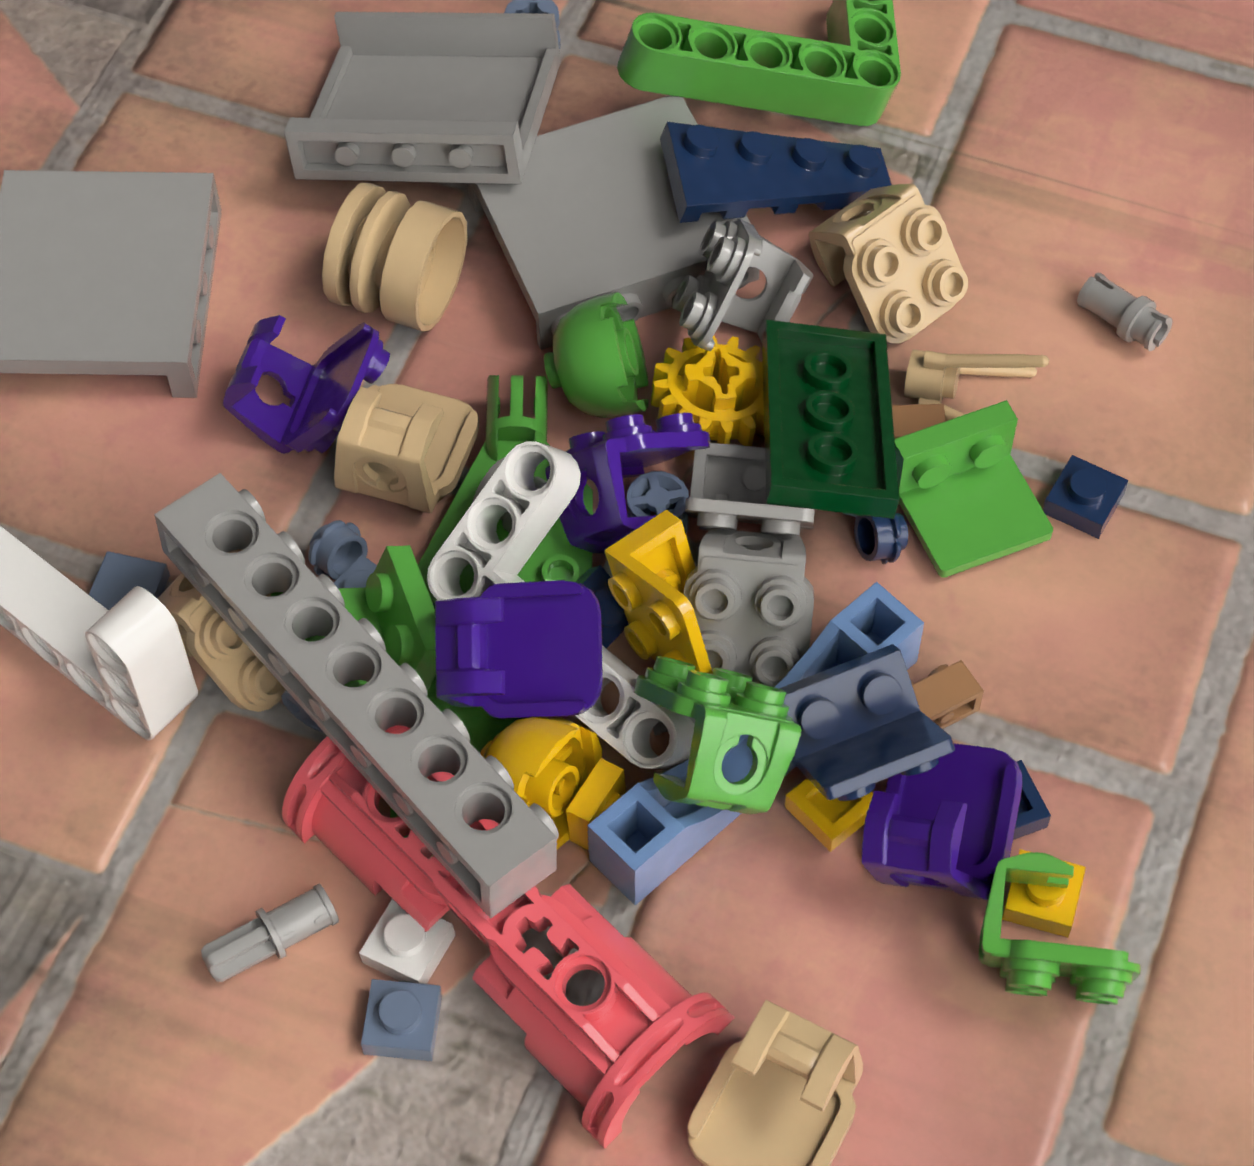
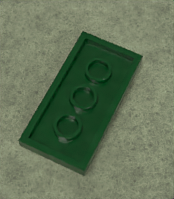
M766 319L762 335L766 504L894 519L900 499L886 334Z

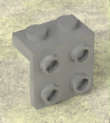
M709 443L710 448L695 450L690 497H686L685 512L689 517L698 518L697 526H699V529L709 531L711 528L737 531L738 522L762 524L761 532L768 534L800 536V528L813 529L815 509L766 504L765 448Z

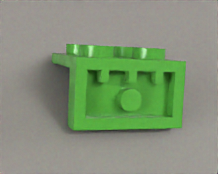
M1007 400L895 439L899 504L940 577L954 575L1048 541L1052 537L1053 527L1010 455L1018 418Z
M386 546L374 572L367 579L366 587L338 588L344 599L345 608L357 621L365 618L371 622L385 643V652L398 666L403 663L409 664L418 673L428 691L436 676L435 608L411 546ZM283 592L271 593L270 597L279 596ZM311 636L305 639V641H318L325 638V636ZM354 680L346 683L344 686L359 687L366 684L367 681Z

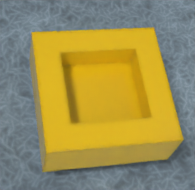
M602 758L599 759L566 809L571 842L589 850L588 824L626 793L624 769Z
M806 778L786 794L785 808L831 852L865 824L873 792L849 801L827 800Z
M1019 849L1018 855L1029 853V851ZM1063 861L1074 867V875L1072 879H1069L1067 888L1011 882L1002 920L1068 938L1072 929L1086 867Z

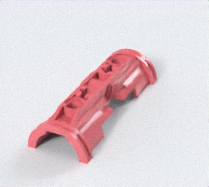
M398 725L388 728L385 732L400 734L411 728ZM328 736L311 752L291 781L283 801L282 817L285 824L304 844L315 835L375 896L383 889L407 914L413 917L425 929V932L451 910L490 949L491 955L475 970L472 979L526 1033L525 1048L585 1108L582 1115V1126L604 1149L622 1132L624 1117L639 1095V1089L684 1044L687 1046L697 1038L708 1033H715L718 1036L735 1019L710 993L704 992L692 996L633 938L624 937L570 884L561 886L551 897L541 895L538 888L534 886L490 919L434 855L432 856L431 851L400 817L390 818L379 813L378 805L381 795ZM436 772L428 776L427 779L442 782L451 779L455 775L448 772ZM482 819L473 822L470 827L484 831L495 828L499 823L489 819ZM548 926L551 927L546 935L553 949L563 958L555 969L549 959L537 948L532 947L523 953L527 944L522 935L527 930L533 928L540 933ZM572 948H575L577 950V952H574L569 955L570 950ZM593 970L604 977L605 988L602 996L596 1002L587 1006H578L571 1003L565 994L567 982L579 971ZM553 972L552 975H551V977H550V979H545V978L543 977V976H545V975H547V974Z

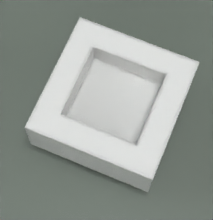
M392 899L359 952L363 964L400 982L427 984L456 935L453 924L443 919L438 920L425 932V929Z

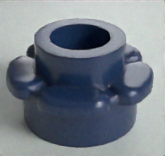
M896 513L894 519L857 515L854 525V537L860 555L866 561L881 560L882 564L897 561L901 550H904L908 543V527L904 517L900 513Z

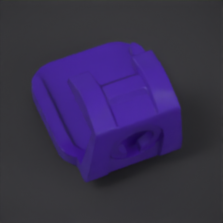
M277 315L261 319L254 325L236 367V372L232 375L227 386L223 406L261 440L280 453L286 454L292 450L298 453L303 450L310 452L313 449L324 453L334 442L338 432L341 430L346 413L353 398L360 389L362 381L365 380L369 384L374 383L386 368L390 359V353L383 349V341L379 339V331L363 322L331 345L322 354L317 363L311 365L270 344L279 336L286 318ZM262 375H269L279 382L283 395L291 399L289 406L284 403L269 405L259 398L255 388Z
M677 413L657 419L655 421L657 431L652 430V426L645 425L644 417L641 414L620 416L606 422L607 433L595 431L569 438L570 449L566 452L571 454L577 461L581 477L575 496L559 518L567 540L572 546L591 553H605V549L657 516L627 517L623 478L645 474L644 467L668 461L691 450L710 448L709 432L702 431L701 425L694 423L692 413ZM547 466L545 469L547 481L550 477V466ZM587 480L594 482L599 495L598 507L593 515L587 511L583 501V491Z
M565 580L500 583L489 586L480 597L435 601L437 698L457 707H483L491 716L498 718L574 716L585 713L596 703L601 694L603 682L602 625L599 601L591 589L581 583Z
M954 743L955 751L939 757V763L934 768L910 776L901 775L900 773L888 778L886 792L874 790L865 819L861 860L869 873L882 884L908 887L909 884L954 891L965 897L988 900L996 866L1000 860L1009 858L1011 854L1022 792V773L1017 762L1006 752L994 748Z

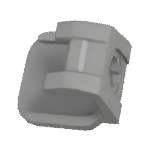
M741 219L732 222L726 221L724 224L714 221L708 228L699 251L700 255L708 258L707 269L704 275L700 274L697 278L687 275L683 279L676 292L673 308L681 312L679 324L687 328L688 336L691 337L693 344L709 352L714 347L713 336L721 322L755 332L762 342L766 319L789 322L801 300V295L806 292L814 275L797 258L760 236L754 225ZM748 267L758 268L764 273L766 278L764 290L755 298H740L735 293Z
M711 528L702 538L699 546L698 567L688 574L683 595L690 601L694 609L712 671L714 667L732 670L751 676L752 682L775 687L810 648L814 589L809 580L804 577L806 548L800 536Z

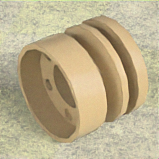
M360 183L346 197L330 230L322 270L325 296L329 302L342 306L353 305L357 311L363 313L374 312L381 306V312L386 320L419 331H430L440 321L448 307L461 274L467 244V221L463 213L432 202L420 200L410 207V203L403 193L388 191L386 193L383 187L371 183Z

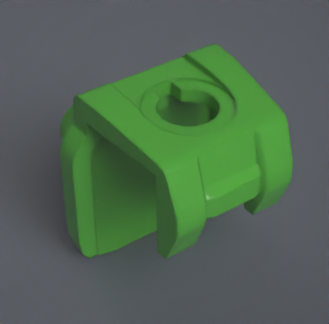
M656 656L654 668L647 667L645 676L639 675L637 677L634 693L672 712L695 719L686 781L676 776L654 773L653 782L662 796L673 802L696 804L750 815L767 812L773 804L801 736L800 725L794 723L793 718L787 715L789 706L783 704L786 691L752 682L751 676L732 670L714 667L712 674L695 671L696 666L668 657ZM740 735H749L746 745L751 750L753 756L752 767L743 779L737 782H728L722 773L724 756L732 747L738 745Z
M1029 852L1000 860L993 876L981 928L978 951L979 961L989 967L1000 968L999 977L1006 979L1005 992L1045 997L1048 990H1051L1052 984L1055 983L1056 977L1063 976L1070 977L1069 985L1076 987L1075 1000L1096 1004H1118V999L1124 998L1126 985H1132V981L1140 975L1141 971L1140 964L1128 962L1129 952L1033 940L1000 938L1005 882L1067 888L1069 879H1072L1074 875V867L1052 855Z

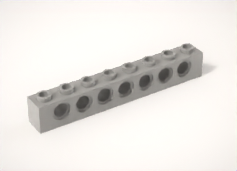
M219 473L154 514L162 549L167 557L490 919L557 870V838L559 833L547 812L536 803L528 806L514 791L513 781L505 767L491 755L485 759L470 744L469 733L459 717L450 709H445L441 712L427 697L426 686L418 673L407 663L398 666L385 652V643L372 623L365 618L357 621L345 608L344 599L333 581L325 574H321L318 577L313 574L305 565L304 556L294 539L285 531L277 534L265 522L266 518L261 506L248 490L242 489L238 492ZM242 549L240 552L228 553L232 550ZM274 592H283V594H281V595H279V596H274V597H268V596H266V595H268V594H270V593H274ZM311 636H325V638L318 641H305V639ZM354 680L367 681L366 684L359 687L344 686L346 683ZM398 725L411 728L400 734L385 732L388 728ZM436 772H448L455 775L451 779L442 782L427 779L428 776ZM482 819H489L499 823L495 828L484 831L470 827L473 822Z

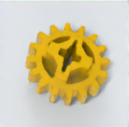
M713 336L715 344L710 352L694 345L689 337L683 339L682 352L670 347L665 350L664 362L656 363L652 383L651 406L659 407L658 419L677 413H692L694 423L700 424L702 431L709 432L710 440H716L720 444H730L731 440L738 439L742 445L752 446L755 432L765 436L763 363L759 361L760 347L755 345L744 351L738 348V337L732 336L727 344L723 345L718 344L716 337Z

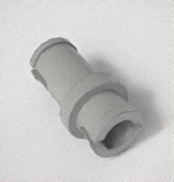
M1097 272L1094 277L1091 276L1083 285L1078 295L1077 303L1079 306L1090 310L1116 327L1117 335L1126 342L1131 343L1136 340L1149 351H1153L1155 346L1159 347L1172 327V318L1156 310V303L1146 296L1136 298L1108 280L1102 273Z

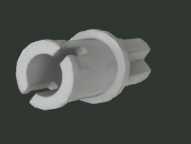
M317 884L308 892L267 913L263 908L256 910V919L204 945L201 949L202 958L211 976L217 982H224L275 954L279 959L286 957V948L330 925L333 926L339 923V918L324 888Z

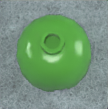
M619 292L594 297L572 308L560 319L554 331L553 352L545 353L544 355L545 371L553 389L562 387L565 396L572 405L587 415L599 418H614L645 412L649 404V399L638 400L637 388L649 386L648 373L634 319L622 321L616 308L628 305Z

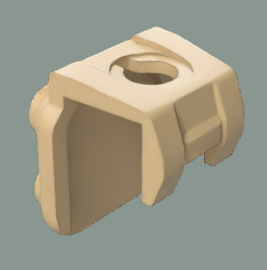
M896 184L870 189L808 233L815 260L830 285L835 287L844 279H847L868 329L871 333L886 334L888 343H902L911 339L949 311L967 292L968 277L962 268L949 237L945 222L936 208L924 204L918 188L913 184Z
M386 384L382 386L372 385L368 388L360 387L349 406L337 438L334 470L335 488L395 502L431 514L436 503L451 493L458 483L478 436L479 418L477 412L469 404L458 399L404 385Z
M242 549L232 550L228 553L240 552ZM181 573L157 599L174 617L187 656H193L228 699L239 708L256 712L269 710L282 699L281 696L286 689L184 574Z
M765 1000L744 1040L732 1044L725 1052L691 1114L687 1133L689 1147L695 1158L705 1166H830L854 1119L856 1105L852 1093L863 1073V1062L858 1045Z

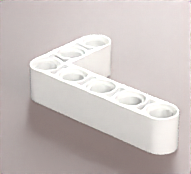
M529 441L516 445L507 454L429 565L427 582L430 592L437 600L480 597L489 586L500 583L525 582L517 574L579 488L581 472L577 461L572 455L552 446ZM547 459L550 465V477L542 488L537 489L534 484V472L536 467L543 460ZM505 512H509L512 519V529L509 536L500 542L496 533L497 523ZM470 563L474 571V582L471 589L464 594L459 584L460 574ZM602 646L603 682L601 693L604 687L610 681H613L619 690V704L616 710L608 715L602 707L600 694L593 707L585 713L575 716L627 760L640 768L672 769L688 760L695 725L688 716L672 712L636 695L634 689L639 675ZM661 721L667 727L670 739L666 751L661 756H658L652 750L649 740L652 728Z
M0 526V625L144 739L152 740L198 696L197 686L174 617L153 594L139 586H135L110 610H107Z

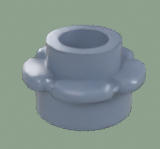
M336 520L322 526L314 533L310 541L308 560L310 564L314 565V572L317 575L325 574L337 580L361 555L367 557L368 546L365 539L361 537L359 528L354 523L349 522L345 524L341 520Z

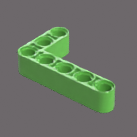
M833 0L826 16L828 42L660 13H644L639 15L632 23L618 60V74L626 84L641 91L850 125L870 126L881 118L901 77L893 0Z

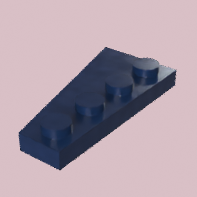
M674 122L666 123L660 137L679 223L697 222L702 213L720 212L723 219L743 218L749 209L771 207L775 215L795 213L801 204L814 203L822 211L843 209L870 189L892 185L881 148Z

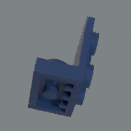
M894 644L779 688L786 691L783 704L789 706L787 715L791 716L794 723L801 727V736L793 756L794 764L827 800L849 801L861 798L875 789L876 782L899 773L910 776L926 772L939 763V757L955 751L952 737L920 711L901 650Z

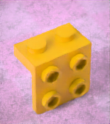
M665 510L604 550L613 576L608 580V585L612 595L624 609L629 624L624 627V633L630 646L638 656L645 660L649 657L656 660V656L677 659L695 665V671L712 674L713 671L694 609L690 601L683 595L686 578L696 568L682 520L668 510Z

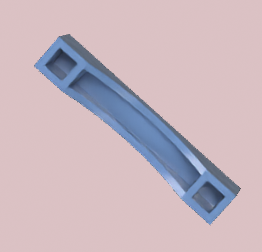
M875 582L830 620L812 646L775 688L779 689L891 644H894L901 650L908 670L918 660L924 622L878 582ZM740 735L738 745L732 747L724 756L722 773L728 782H737L743 779L752 767L753 756L751 750L746 745L749 735ZM689 759L662 774L676 776L686 781ZM793 759L785 776L796 767ZM653 778L637 783L588 824L589 861L634 905H637L742 813L667 800L653 782Z

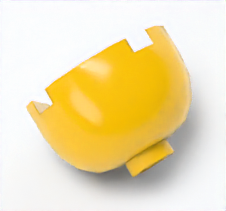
M529 717L518 719L496 735L492 741L488 742L480 754L484 759L489 755L495 757L505 767L513 781L514 791L528 806L536 803L547 812L559 833L557 838L558 850L570 839L566 809L599 759L602 758V747L596 733L564 718Z

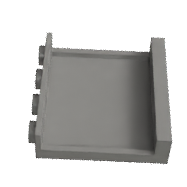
M335 13L334 18L340 48L310 118L290 117L284 130L295 179L493 184L522 183L561 63L554 14Z
M669 95L537 136L521 184L467 183L468 197L475 212L484 210L536 320L537 344L540 350L553 346L554 331L565 314L577 304L594 297L619 292L628 304L616 307L622 321L630 319L637 321L639 318L673 308L676 292L683 279L687 275L697 278L700 274L704 275L707 269L708 258L700 255L699 251L702 240L710 225L714 221L724 224L726 221L732 222L737 219L750 223L747 215L743 218L723 219L720 212L702 213L697 222L679 223L660 137L667 122L698 125L683 97ZM748 267L738 289L750 282L759 280L760 270L755 267Z
M4 170L0 190V373L162 375L168 378L173 398H197L222 212L214 173Z

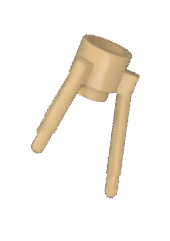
M913 349L907 368L904 396L919 399L918 404H942L943 397L955 398L960 374L1031 378L1037 373L1035 367H1046L1049 359L1045 355L945 354ZM944 405L946 421L965 415L958 410Z

